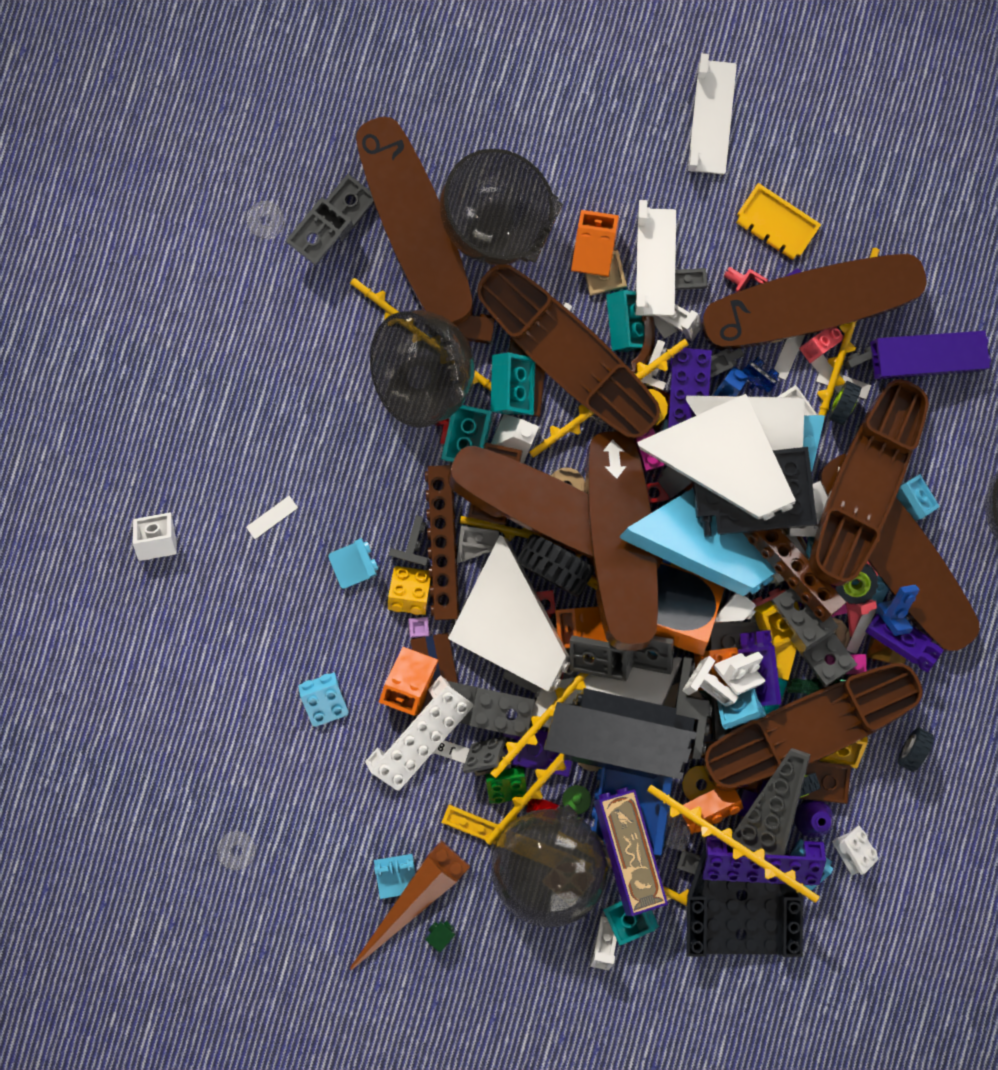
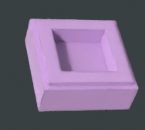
M428 617L408 619L410 638L429 636Z

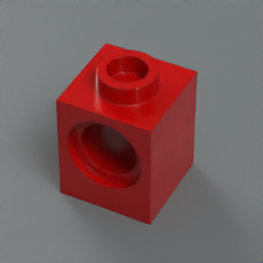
M659 482L646 484L647 494L651 488H655L658 491L657 498H651L648 494L649 504L669 500L668 494Z
M553 590L536 592L540 601H549L550 608L546 610L549 618H552V614H556Z

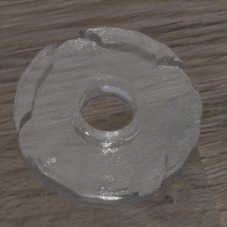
M260 201L254 204L249 209L246 217L247 226L251 233L261 239L274 238L281 232L285 223L284 214L280 207L270 201ZM269 216L271 221L269 224L263 225L260 222L261 218Z
M243 831L227 833L221 838L217 846L219 861L224 867L231 870H241L250 865L256 856V845L251 836ZM234 845L241 847V855H233L231 849Z

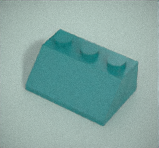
M621 290L607 294L612 351H641L644 344L645 331L642 315H636V291Z
M509 352L492 355L490 411L509 415H534L535 362L530 357Z
M454 403L441 460L453 463L459 451L467 446H477L484 449V445L488 440L493 413L488 410Z

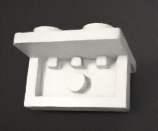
M759 652L747 657L740 653L713 666L736 695L758 687L765 682V679L757 671L763 659Z
M860 826L832 841L851 875L857 873L865 874L879 859L876 850L871 846L866 833Z

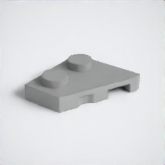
M462 525L457 563L492 552L499 538L500 530Z

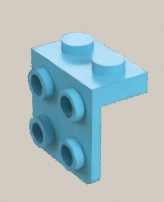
M362 538L354 541L355 543L331 552L328 556L338 582L343 589L377 576L376 570L379 568L375 559L371 560L369 552L372 551L368 542H364Z
M335 672L324 674L320 678L312 681L308 680L298 685L301 700L313 726L316 727L348 715L349 712L339 689Z

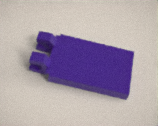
M879 614L876 615L865 630L867 634L913 664L916 663L920 669L929 673L944 651L938 645L932 643L930 637L914 627L908 634L895 636Z
M770 630L757 631L756 639L754 632L741 633L742 649H738V654L742 653L747 657L759 652L763 656L759 664L760 668L757 671L765 679V682L755 687L759 702L762 706L781 704L775 648L771 643Z
M539 730L535 734L538 742L537 745L526 744L511 762L513 765L546 770L560 753L544 750L548 732ZM502 733V736L513 738L514 743H517L522 738ZM503 748L504 753L507 755V748ZM564 760L566 769L556 770L553 774L569 777L572 761Z

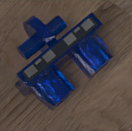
M757 357L754 361L751 360L743 372L748 376L746 379L752 383L749 387L751 390L756 386L760 390L764 389L769 393L777 384L779 373L775 369H770L768 373L764 371L762 367L765 363Z

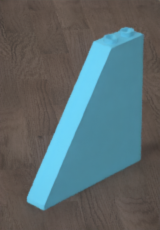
M693 488L629 526L620 535L622 540L742 596L750 592L753 595L762 588L760 585L764 584L766 586L774 580L772 576L777 573L743 533L718 535L716 516H712V536L704 537L703 524H701L700 518H696Z

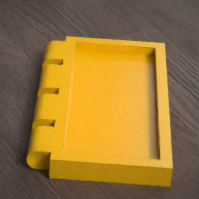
M759 183L738 212L737 216L739 219L736 222L746 230L752 225L753 228L750 233L762 241L767 235L769 239L766 243L779 251L781 246L785 247L782 254L791 260L796 255L801 256L821 226L820 223Z

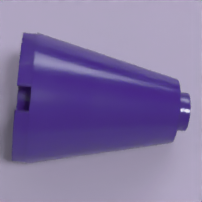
M806 800L796 810L795 824L798 830L807 837H822L830 831L833 825L832 810L823 801Z

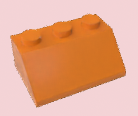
M718 788L683 805L689 810L699 806L701 808V818L710 824H717L723 818L735 815L744 808L736 790L724 791ZM681 814L683 822L691 834L701 832L699 825Z

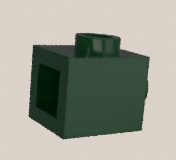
M440 920L439 923L435 921L428 929L430 933L425 940L440 953L455 936V927L447 920L445 922Z

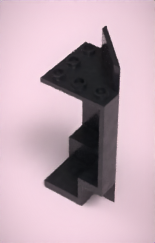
M584 688L580 694H577L576 699H573L572 704L557 702L544 750L564 754L563 759L652 779L662 775L682 780L684 764L688 762L692 750L691 741L697 735V732H693L695 718L677 715V708Z

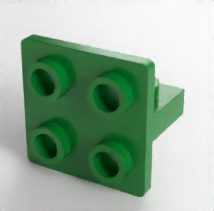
M524 767L503 770L497 778L493 777L490 773L486 774L490 804L512 801L514 797H523L527 792Z

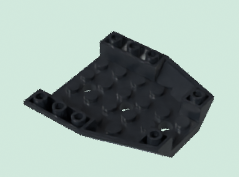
M705 844L687 895L686 956L706 957V954H780L783 957H803L802 894L797 893L795 889L787 884L703 880V871L707 857ZM727 845V853H733V848ZM788 848L786 849L785 856H790ZM745 890V898L738 900L736 897L737 891ZM737 930H745V937L743 939L736 938Z

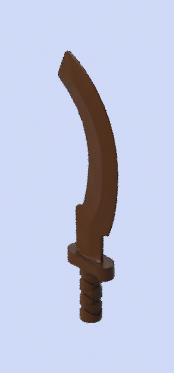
M642 316L645 331L644 344L639 355L631 361L633 373L638 372L637 363L641 362L646 365L651 358L655 343V323L652 316Z

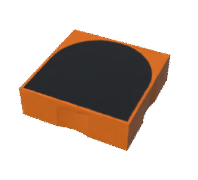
M662 562L657 569L658 619L657 632L654 636L674 639V646L703 656L725 587L690 571Z

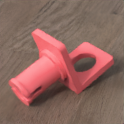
M729 267L727 269L728 272L726 271L724 274V278L738 285L736 292L742 291L751 278L760 284L768 282V279L751 269L742 275L732 269V267Z

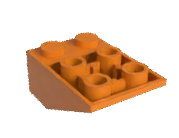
M581 210L571 271L609 277L619 227V215Z
M598 607L555 610L557 634L565 649L570 648V638L572 635L608 642Z
M402 647L384 684L379 703L413 716L419 715L422 711L438 659Z

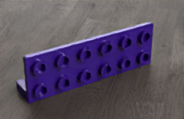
M684 348L674 355V358H671L670 371H672L668 428L696 416L687 403L686 396H709L711 350Z
M706 836L707 857L703 871V880L786 884L777 877L767 880L765 878V869L745 856L735 860L733 853H727L726 843L717 837ZM804 841V857L764 855V860L784 873L791 870L795 871V880L800 884L803 883V885L809 886L820 885L826 864L824 842Z

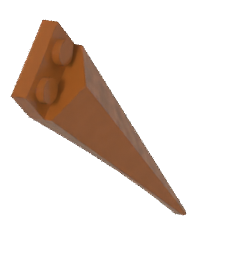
M441 840L427 855L384 920L357 956L350 970H353L457 883L460 877L470 868V865L444 841Z

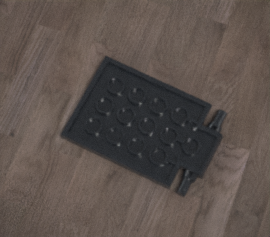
M808 447L772 450L796 502L793 504L792 509L786 512H782V510L774 513V517L765 521L763 518L758 520L692 481L696 518H700V522L703 524L704 537L712 536V516H716L718 535L817 525Z

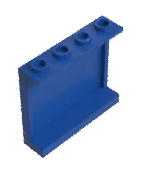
M605 768L598 769L597 780L600 781V785L595 790L594 799L597 800L599 799L598 795L610 792V795L616 794L617 789L628 787V790L635 789L653 854L662 855L669 805L663 804V801L647 790L650 785H653L671 797L673 778L658 775L655 779ZM593 807L592 819H595L594 827H590L589 838H592L591 844H605L596 809Z

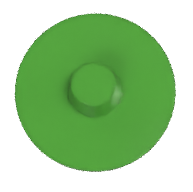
M574 785L566 789L562 802L568 812L582 814L590 807L591 795L585 787Z

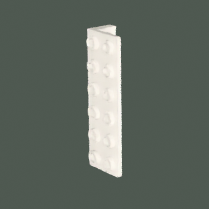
M701 53L698 65L688 171L724 175L726 173L737 65L736 63L709 61V54Z
M639 200L636 315L674 316L676 210L650 209V207H647V200Z
M441 675L428 689L433 697L431 702L384 754L377 747L365 761L372 774L397 791L407 783L473 708V703L451 688L447 680Z

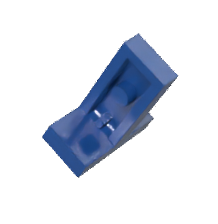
M734 366L712 396H737L749 377Z
M916 584L900 587L893 600L876 604L877 608L875 610L895 636L908 634L913 629L905 616L908 614L909 608L920 591Z

